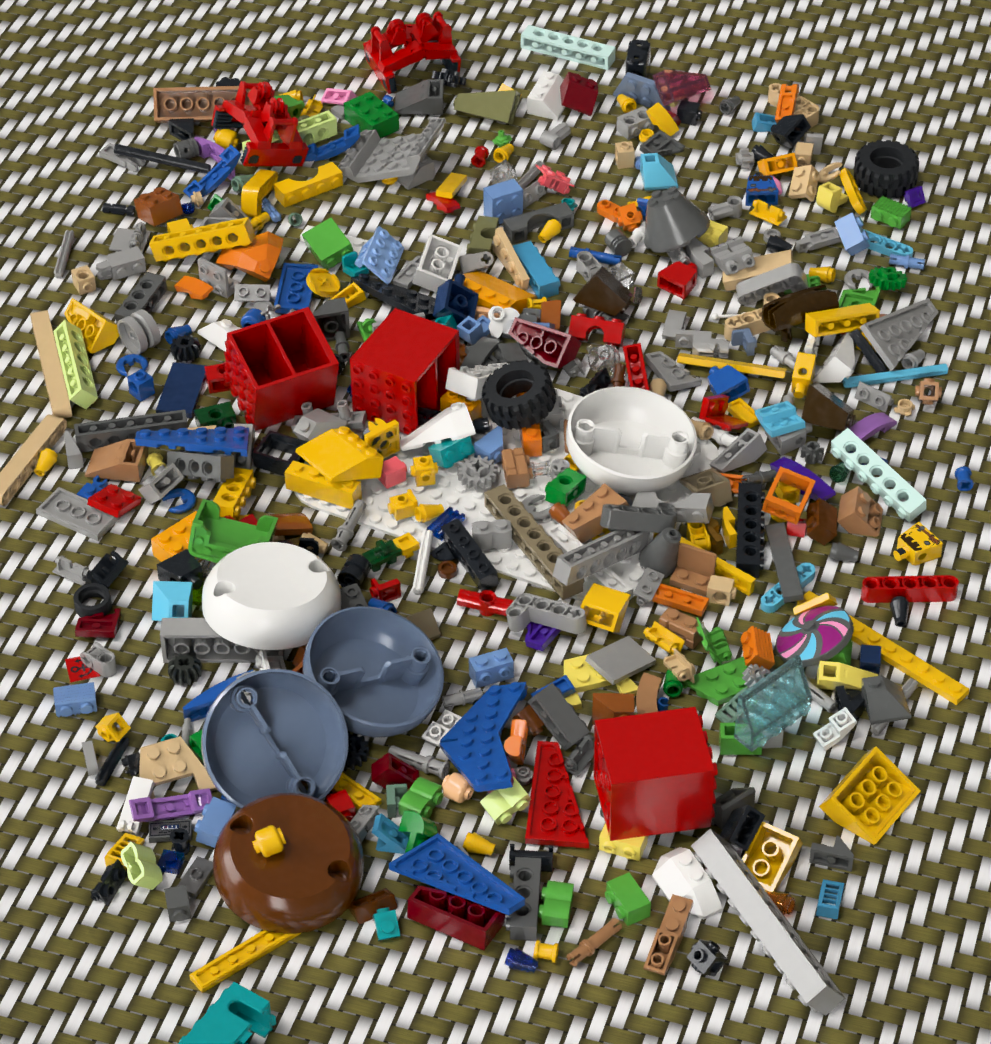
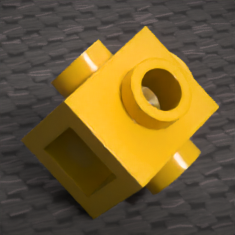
M432 455L413 458V466H410L411 477L415 478L417 487L435 484V474L438 473L437 462L433 463Z

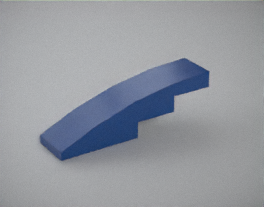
M244 673L214 685L183 707L184 719L190 718L191 722L205 718L217 696L228 685L237 680L236 677Z

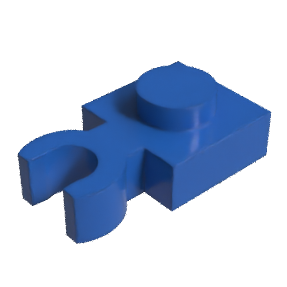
M97 475L93 478V483H86L77 495L88 499L108 486V480L104 479L103 482H100V478Z

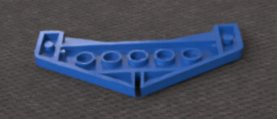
M526 682L491 686L440 740L441 750L476 792L513 787L514 779L501 742V733L518 702L524 700L527 695L528 687Z

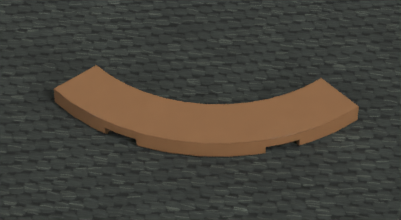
M643 673L636 695L637 714L658 712L657 698L663 683L662 678Z

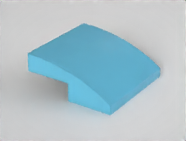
M789 401L754 410L758 421L772 438L806 428L805 421L797 415L796 407Z

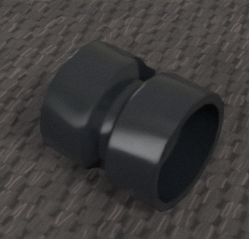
M350 555L339 572L337 581L342 587L357 583L360 588L364 578L371 569L370 562L362 555Z

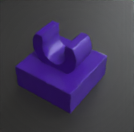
M922 186L905 191L904 199L908 207L913 208L926 202Z

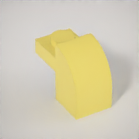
M827 182L818 188L817 205L832 213H836L838 206L848 201V195L842 193V188L835 184Z

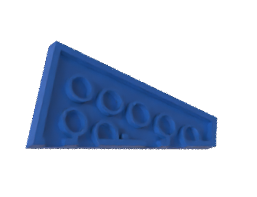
M243 426L228 429L225 427H217L215 429L200 427L196 430H188L187 428H179L178 430L164 428L158 431L142 429L136 432L135 443L136 446L156 448L166 445L169 449H176L180 446L185 447L186 451L215 453L221 450L226 455H232V452H241V456L247 457L250 432L249 428Z
M438 833L389 863V870L506 915L512 914L525 905V898Z

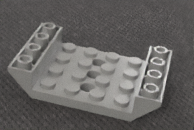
M431 119L421 134L413 133L408 136H397L391 139L384 138L381 140L376 129L364 130L360 133V138L340 161L338 168L344 176L356 183L413 175L439 137L446 119Z

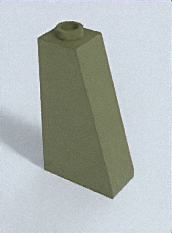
M514 90L460 93L454 99L453 106L454 110L461 113L513 125L521 93Z

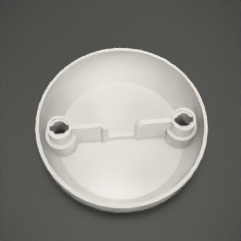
M621 386L594 391L575 404L567 422L566 444L576 466L592 482L599 486L605 483L617 493L636 495L637 492L661 491L682 478L694 459L697 447V434L687 414L671 400L645 389Z
M263 542L234 550L223 557L212 568L203 585L202 610L209 626L217 634L235 644L253 649L283 650L306 645L316 627L329 615L341 610V591L332 570L314 553L287 543Z

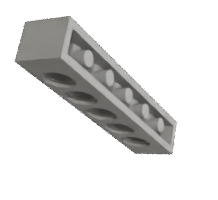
M617 529L558 556L553 576L566 586L641 552L647 545L650 532Z

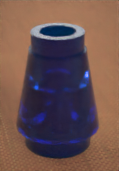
M510 948L504 965L509 966V969L535 973L539 960L518 948Z

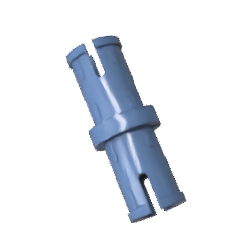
M891 253L889 265L904 266L906 269L910 267L924 270L925 259Z

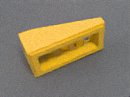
M354 282L331 298L345 297L348 308L366 300L364 291Z
M125 833L104 857L106 867L114 864L119 859L124 869L127 870L122 859L117 856H121V850L125 848L124 845L127 846L130 843L127 842L128 840L143 845L145 839Z

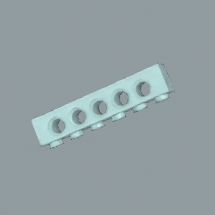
M528 25L521 34V48L605 70H608L615 61L616 47L531 25Z
M849 428L831 441L833 456L837 459L840 458L847 469L853 470L861 482H866L874 494H879L887 506H892L900 518H905L910 523L926 510V499Z

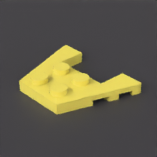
M587 655L564 660V675H567L576 690L575 693L566 697L565 700L574 707V710L582 709V702L578 696L579 692L612 685L585 661ZM630 678L616 684L619 693L637 695L638 686Z

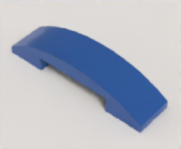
M359 124L344 130V137L320 147H317L315 143L308 145L309 150L305 161L325 160L349 149L360 138Z
M230 145L219 155L222 160L199 182L194 179L183 192L190 199L194 191H200L202 197L212 192L233 171L240 159L241 153Z

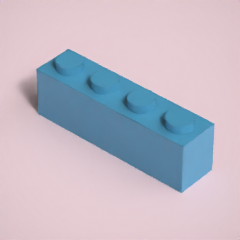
M531 241L513 245L519 260L530 278L529 285L536 296L542 299V297L548 298L558 295L561 285L560 280L554 275L552 268L547 265L545 258L540 255L538 248Z

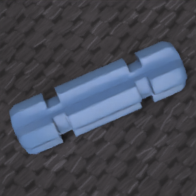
M267 198L262 200V208L270 215L272 221L275 223L281 221V214Z

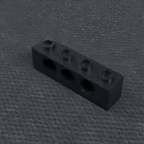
M456 518L441 526L444 541L449 544L453 553L480 591L489 590L498 585L497 570L461 521Z

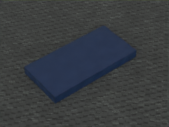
M173 362L159 399L156 413L185 410L186 417L192 418L206 379L204 366L207 365Z

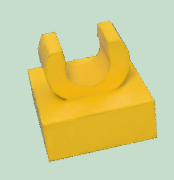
M409 532L393 539L394 544L402 550V555L406 559L412 557L414 551L420 548V543Z

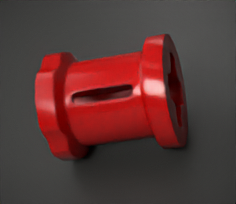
M484 146L476 147L471 163L475 167H483L486 163L485 159L489 156V150Z

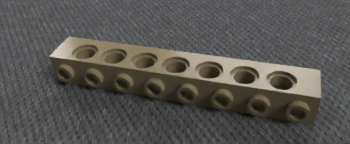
M503 484L484 492L485 507L496 520H510L513 541L561 599L564 600L583 592L584 578L566 586L553 576L557 557L564 553L561 548L554 544L552 537L544 532L543 527L540 524L538 525L533 515L527 512L523 503L516 499L513 491Z

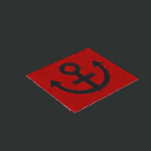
M80 656L65 659L70 683L100 677L99 673L84 665Z

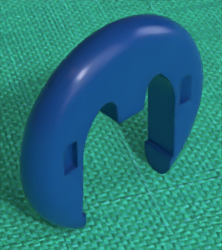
M129 354L117 361L116 369L119 374L127 377V372L124 368L125 364L132 366L134 362H138L142 369L146 371L148 361L141 355Z
M177 488L170 490L162 500L167 501L168 499L181 496L184 504L172 507L168 511L176 514L185 513L191 510L196 503L194 493L188 489Z

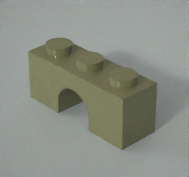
M478 216L477 222L473 224L474 233L470 234V243L467 244V254L484 251L493 253V236H495L496 228H499V218Z

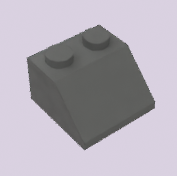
M345 297L326 300L313 315L327 342L335 341V334L339 331L346 334V339L350 338L349 310Z

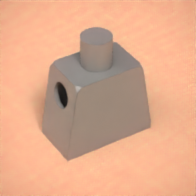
M805 422L806 428L773 438L766 431L765 434L779 454L784 455L806 443V434L812 432V425Z

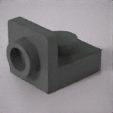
M524 308L523 314H520L519 318L529 322L540 323L541 310Z
M549 420L542 422V452L546 453L559 447V432Z

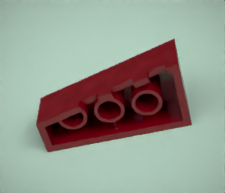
M418 886L408 898L407 918L481 950L487 948L505 923L504 913L457 895H447L446 891Z

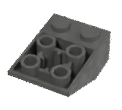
M427 79L397 92L394 111L400 115H443L444 79Z

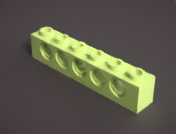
M328 110L298 121L297 130L302 141L308 146L337 135V118ZM274 130L271 143H283L277 130ZM250 140L242 142L243 153L246 147V143L251 142Z
M64 320L53 333L69 400L87 409L91 404L95 403L98 396L82 331L77 326Z

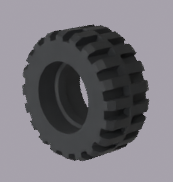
M872 141L867 145L865 144L856 153L853 177L861 191L867 192L870 196L874 195L877 198L884 196L890 199L892 197L899 198L901 195L904 196L905 191L916 186L919 158L912 148H909L906 144H900L898 141Z
M522 360L521 362L513 361L508 365L506 363L502 365V368L494 370L493 374L488 376L487 382L485 381L483 385L482 398L487 412L494 423L509 430H512V428L521 430L523 427L529 428L533 424L540 423L541 419H545L549 415L548 412L552 411L556 403V391L545 367L533 361ZM526 392L525 394L519 397L512 398L513 396L519 393Z

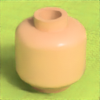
M460 773L448 774L442 782L444 796L456 803H463L466 799L469 800L474 793V789Z

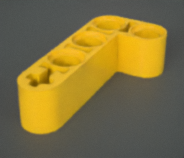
M260 169L243 186L241 210L248 217L254 218L261 214L262 199L274 188V184L278 181L277 171Z

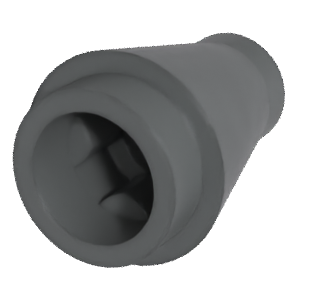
M738 96L723 99L720 102L719 109L723 114H732L741 100Z
M833 542L829 557L837 561L857 562L859 551L840 542Z

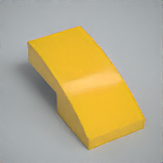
M659 102L646 111L652 124L657 125L661 131L670 137L679 131L673 118Z
M726 506L723 508L722 534L726 545L731 549L736 547L737 532L735 531V517Z

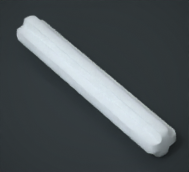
M424 530L422 532L412 588L414 594H422L424 590L433 539V532L431 530Z

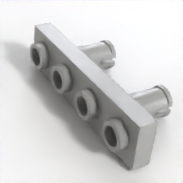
M339 400L336 404L339 413L330 414L349 423L347 427L350 429L364 428L367 419L366 411L350 412L347 400ZM305 402L301 405L303 415L313 411L311 402ZM303 415L294 417L291 426L292 431Z

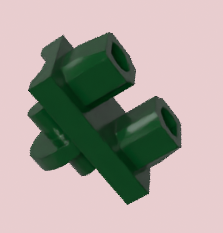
M380 539L376 541L375 548L362 553V556L370 562L371 570L377 572L381 570L382 564L397 562V557L402 555V550L392 540L384 543Z

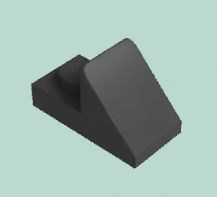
M838 835L836 836L834 847L812 842L809 863L852 872L854 854Z

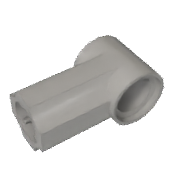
M562 122L551 131L545 130L540 136V144L553 150L558 149L561 141L571 133V128L567 123Z
M730 196L727 202L708 207L710 219L715 221L725 217L739 218L742 215V199L738 196Z

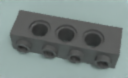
M146 272L140 278L136 287L131 290L127 299L123 301L121 307L116 310L114 315L116 324L120 319L131 316L133 312L139 309H143L150 314L167 291L166 276Z
M186 450L167 451V465L174 463L184 477L188 476V479H199L201 477L202 481H212L215 479V482H226V479L234 478V455Z
M515 857V866L510 867V879H514V881L509 883V887L525 898V905L513 912L511 918H506V931H510V940L537 941L541 858Z

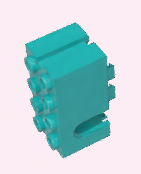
M233 982L229 988L223 990L220 998L215 1004L209 1006L206 1014L195 1022L192 1030L187 1035H184L178 1044H248L246 1041L253 1034L248 1030L265 1038L273 1029L272 1026L276 1025V1016L271 1014L270 1001Z

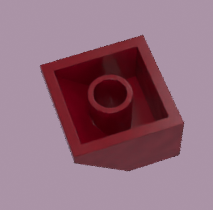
M568 72L560 85L561 105L591 116L598 95V83L592 79L584 78L577 73Z

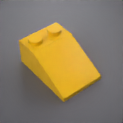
M762 822L748 850L745 851L742 860L768 895L772 897L795 862L803 843L799 837Z

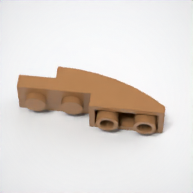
M672 894L643 969L665 976L687 928V921L694 904L693 900Z

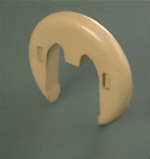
M835 162L824 167L819 172L820 179L818 182L826 183L838 177L841 171L838 170L831 174H828V172L841 167L843 164Z

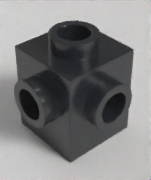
M699 940L691 947V952L687 956L692 962L691 966L697 972L709 976H716L728 960L719 951L720 947L711 940Z

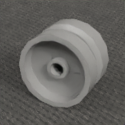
M143 309L133 312L131 316H126L117 323L120 339L132 354L139 355L145 352L147 348H152L161 341L160 331L155 320Z

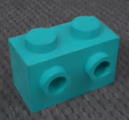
M470 436L454 441L451 438H446L442 440V443L428 447L433 463L437 462V466L443 468H450L454 463L463 461L465 458L468 459L469 455L475 453Z

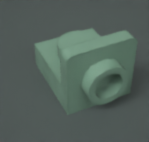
M407 784L386 785L388 818H396V809H399L398 804L407 792Z

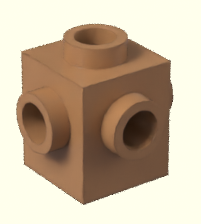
M924 378V381H920L919 385L915 387V396H918V401H922V404L933 405V402H937L938 398H941L942 387H939V382H935V379ZM925 389H930L931 394L925 395Z

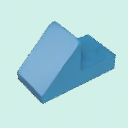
M382 813L375 816L372 833L378 837L376 850L405 854L409 836L399 832V826Z

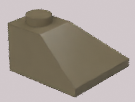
M713 468L679 479V483L693 493H711L714 506H724L726 503L733 501L730 480Z

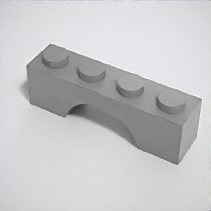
M637 492L632 506L657 508L658 503L664 501L658 499L655 492ZM692 493L682 501L670 503L675 506L678 513L676 522L709 523L714 509L711 493Z

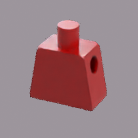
M676 261L658 272L657 287L685 299L697 284V265L692 262L686 265Z

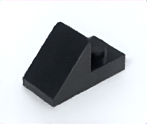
M844 685L836 686L834 701L838 703L837 710L840 711L846 707L857 721L864 711L865 699L851 700L850 694L846 693Z

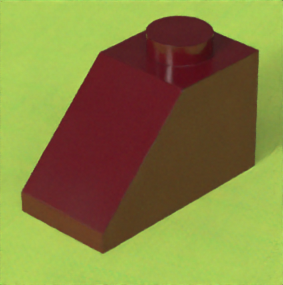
M389 752L371 764V780L385 789L386 785L407 784V789H410L415 780L419 778V770Z

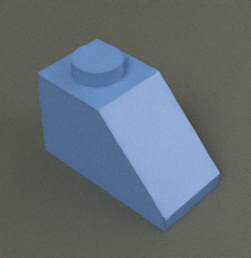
M497 426L474 443V457L477 458L480 455L484 459L487 456L488 461L494 460V464L501 461L503 431L502 427Z

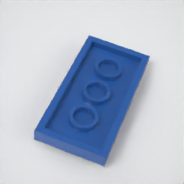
M283 264L274 306L279 304L281 308L275 310V313L287 314L291 309L297 311L311 307L314 292L307 286L306 278L312 269L318 268V265Z

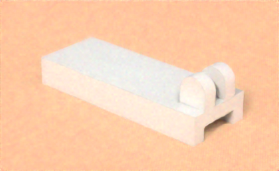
M133 776L116 828L118 832L124 831L139 835L142 822L133 821L129 800L151 797L155 784L153 780Z

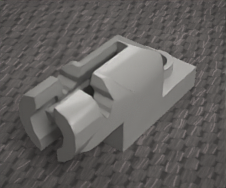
M676 329V348H691L692 355L718 357L719 359L728 360L729 341L712 339V331Z

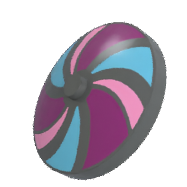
M820 606L805 611L792 618L781 629L776 639L777 653L784 663L794 665L795 667H809L819 664L820 661H827L837 655L848 644L854 630L853 622L849 614L837 606Z

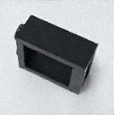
M270 430L252 451L253 466L285 476L284 472L293 460L305 463V460L296 453V448L307 443V441ZM272 449H277L292 455L286 461L268 454Z

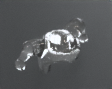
M611 344L599 347L588 345L586 350L589 352L588 362L590 368L593 371L600 372L606 367L608 372L613 373L610 376L611 380L614 377L615 364L620 363L618 349Z

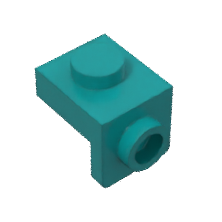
M356 251L342 256L343 272L351 277L359 276V274H369V269L365 265L361 268L355 265L358 257Z
M389 907L376 910L377 913L373 914L372 918L375 922L378 941L400 937L396 911H390Z

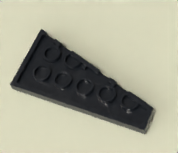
M367 274L351 277L350 284L356 283L363 291L397 309L411 314L424 312L425 319H437L433 317L436 298L391 283L387 285L382 280L370 277Z

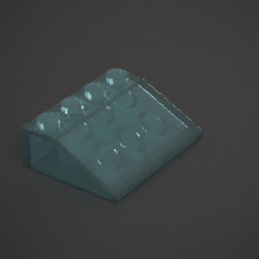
M799 655L794 656L738 696L734 738L751 752L758 747L764 746L773 736H778L787 726H792L801 716H806L811 710L812 695Z

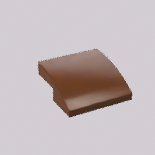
M303 513L265 514L278 518L275 536L312 534V524Z

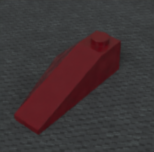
M516 317L508 332L510 336L543 364L557 369L574 360L582 344L581 341L571 334Z

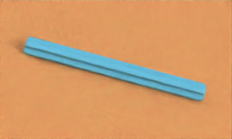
M938 364L851 376L848 379H843L844 388L858 387L859 381L867 385L945 375L948 373L947 364Z

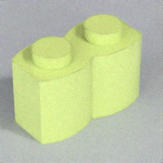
M514 776L513 787L494 790L480 802L497 825L509 822L514 812L527 808L531 800L528 793Z
M130 842L121 851V859L125 867H127L128 878L132 884L153 890L162 882V872L156 864V857L151 848Z

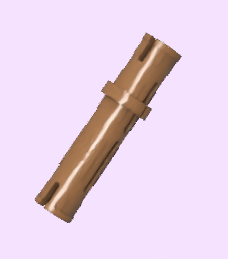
M612 918L611 921L587 940H582L576 949L567 954L568 961L571 958H575L570 964L577 966L584 958L592 956L599 946L622 929L621 923L614 926L619 920Z

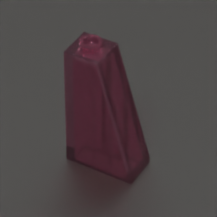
M663 70L652 75L663 106L712 90L706 74Z

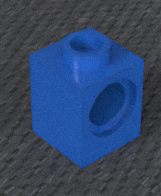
M143 369L127 377L129 393L140 402L155 394L153 377Z

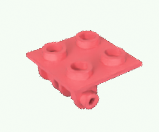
M537 164L535 165L543 173V176H540L538 179L540 185L562 194L570 192L569 186L574 187L570 182L571 179L566 177L565 173L558 170L554 172L544 164L542 167Z

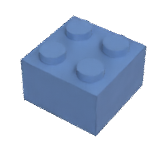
M515 179L483 188L484 216L499 218V224H501L503 219L523 214V189Z

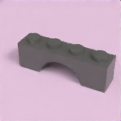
M563 202L503 219V230L510 243L516 244L526 241L530 231L544 227L547 221L551 219H556L561 224V230L574 227V213L567 203Z

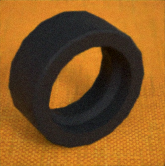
M97 583L85 584L74 593L75 611L79 617L92 616L101 612L105 616L111 611L110 591L104 585ZM92 597L103 599L101 603L94 606L82 604L84 600Z

